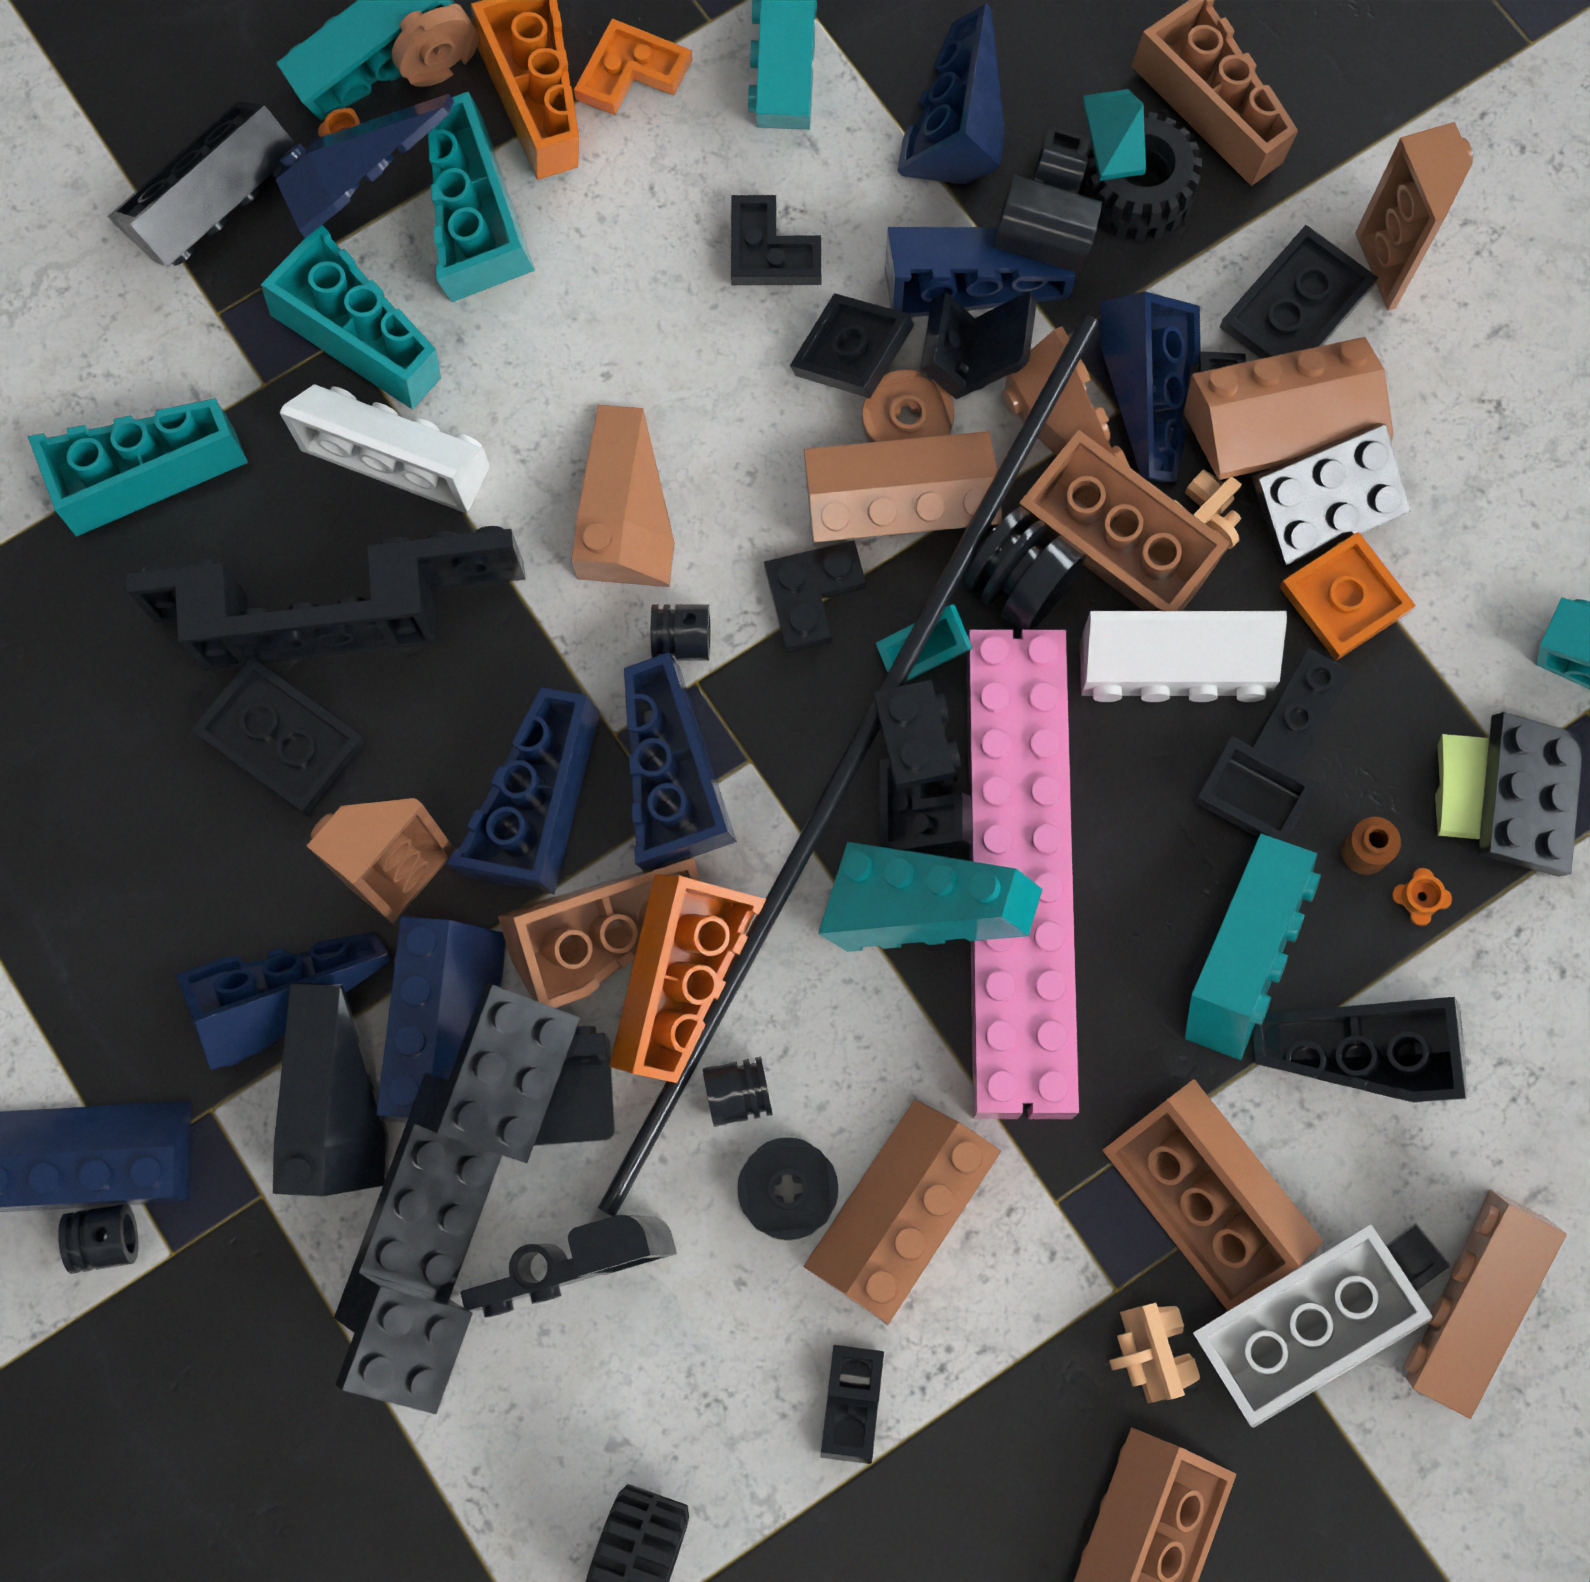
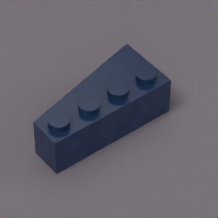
M998 227L887 228L885 275L890 308L908 313L911 318L929 316L932 298L944 292H947L967 311L995 308L1026 292H1030L1037 299V302L1070 299L1076 277L1073 271L994 248L993 243Z
M670 652L624 668L627 729L630 735L631 754L629 755V768L633 787L632 819L635 824L636 846H634L635 864L645 871L689 857H696L737 842L680 666Z
M540 688L512 741L514 746L503 767L499 766L490 782L493 786L480 810L476 809L467 825L469 831L460 848L454 849L447 862L461 876L555 894L600 715L599 710L587 695Z

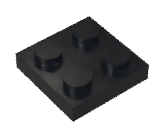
M834 293L791 362L790 367L797 377L871 398L914 327V323L908 313Z

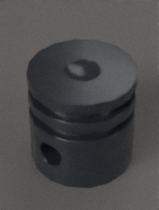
M652 604L650 622L652 658L670 652L672 656H675L676 661H709L711 649L710 605L676 604L675 609H671L670 604H664L663 609H659V604Z
M761 1056L755 1057L756 1063L750 1064L749 1059L743 1060L744 1065L738 1066L737 1061L721 1066L702 1068L714 1127L747 1121L748 1115L752 1114L754 1119L761 1118V1112H766L767 1116L773 1115Z
M127 1203L90 1209L88 1212L83 1210L75 1212V1214L73 1212L66 1213L60 1219L58 1229L60 1255L66 1271L70 1274L135 1263L139 1248L138 1230L134 1213Z

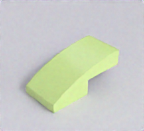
M1442 734L1437 744L1440 786L1435 794L1438 836L1480 839L1489 738Z

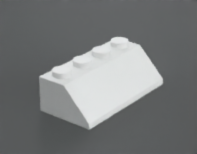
M314 384L284 404L280 411V415L301 451L468 514L490 467L485 451L477 440L464 434H457L455 438L442 433L436 425L421 418H415L414 422L398 416L395 410L382 403L374 402L372 406L357 401L356 397L350 392L339 387H331L328 390Z
M1090 611L1079 641L1081 696H1093V699L1099 702L1118 701L1122 699V696H1141V699L1146 702L1166 701L1170 699V696H1189V700L1194 702H1209L1216 700L1218 696H1237V700L1241 702L1264 700L1266 696L1272 694L1280 682L1287 613L1286 611Z
M1371 1224L1193 1332L1246 1420L1254 1428L1428 1323L1433 1316Z

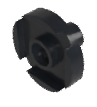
M778 1138L764 1143L749 1157L743 1166L738 1179V1199L743 1213L756 1230L777 1240H799L812 1235L829 1220L838 1199V1179L832 1163L821 1150L802 1139ZM792 1175L794 1183L803 1185V1192L794 1196V1203L786 1204L784 1203L783 1196L774 1195L773 1193L774 1186L782 1184V1176Z

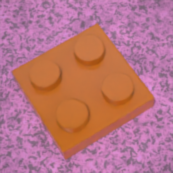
M1359 531L1283 580L1279 586L1335 661L1410 613L1416 606Z

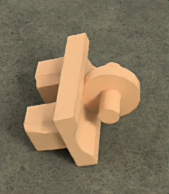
M1203 469L1189 484L1185 494L1201 506L1194 516L1229 541L1231 544L1228 549H1231L1239 542V535L1234 527L1241 520V517L1234 510H1231L1224 518L1220 515L1234 501L1233 495L1240 489L1242 484L1234 477L1228 478L1223 483Z
M1156 1303L1120 1312L1126 1333L1118 1335L1117 1338L1123 1356L1109 1360L1111 1369L1117 1370L1127 1367L1132 1387L1142 1385L1147 1403L1166 1399L1171 1400L1184 1396L1183 1389L1198 1381L1200 1374L1195 1359L1190 1353L1173 1357L1169 1346L1168 1337L1183 1333L1184 1323L1179 1308L1177 1306L1157 1307Z

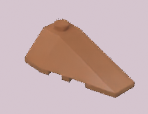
M598 405L577 513L571 559L577 579L670 587L675 543L644 409Z

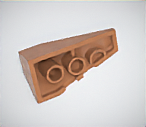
M1063 326L1053 330L1030 350L1029 361L1025 367L1016 373L1007 375L1005 388L1002 390L1003 399L1012 415L1018 414L1023 424L1069 341ZM1080 359L1038 439L1057 456L1079 429L1130 467L1122 449L1119 446L1111 447L1108 442L1110 440V432L1106 422L1109 419L1103 406L1097 408L1091 404L1084 384L1091 379L1084 363Z
M694 857L552 897L498 915L511 961L532 1000L557 1008L588 997L601 987L600 984L620 968H625L633 962L655 874L677 875L700 881Z

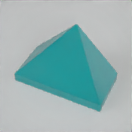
M1129 89L1084 95L1082 101L1099 180L1103 181L1145 174L1143 103Z
M955 604L947 606L943 611L906 681L973 649ZM914 624L876 642L887 672L892 667Z

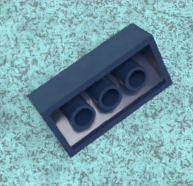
M414 917L400 918L377 1116L389 1122L407 1123L425 1072L447 1080L449 1079L484 983L502 987L506 941L503 932L452 920Z
M190 1101L0 1112V1212L105 1207L126 1203L128 1205L190 1202Z

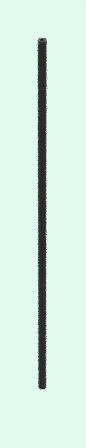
M1082 315L878 691L903 686L1093 337L1099 325L1095 318L1089 315ZM874 700L765 898L766 901L760 914L756 915L746 933L748 938L740 955H734L723 978L726 984L718 1000L713 999L703 1019L706 1025L678 1083L665 1082L602 1198L598 1208L611 1216L617 1215L881 728Z

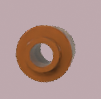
M1381 817L1366 818L1359 822L1343 839L1341 845L1343 861L1356 873L1363 875L1375 874L1398 855L1401 848V837L1397 828L1390 821Z

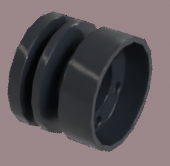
M1018 507L1012 511L986 536L975 552L972 563L961 584L962 588L971 595L977 593L985 586L980 599L986 606L995 602L1004 593L1008 594L1009 596L1001 615L1020 631L1034 630L1041 624L1065 594L1086 559V553L1063 536L1055 538L1044 549L1039 547L1046 531V524L1040 520L1026 530L1031 519V513L1023 507Z

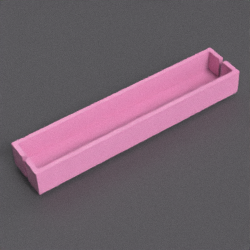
M969 630L968 638L973 648L966 652L968 795L972 796L973 844L969 845V861L1016 868L1043 889L1029 936L970 941L973 1119H1018L1023 1113V1104H1031L1027 1109L1028 1119H1073L1079 1113L1066 630H1022L1020 639H1013V630Z

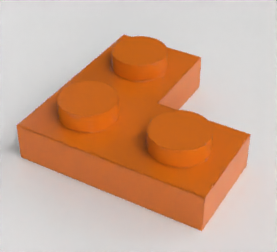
M612 18L574 89L575 98L578 101L616 115L634 80L675 95L693 60L692 50Z

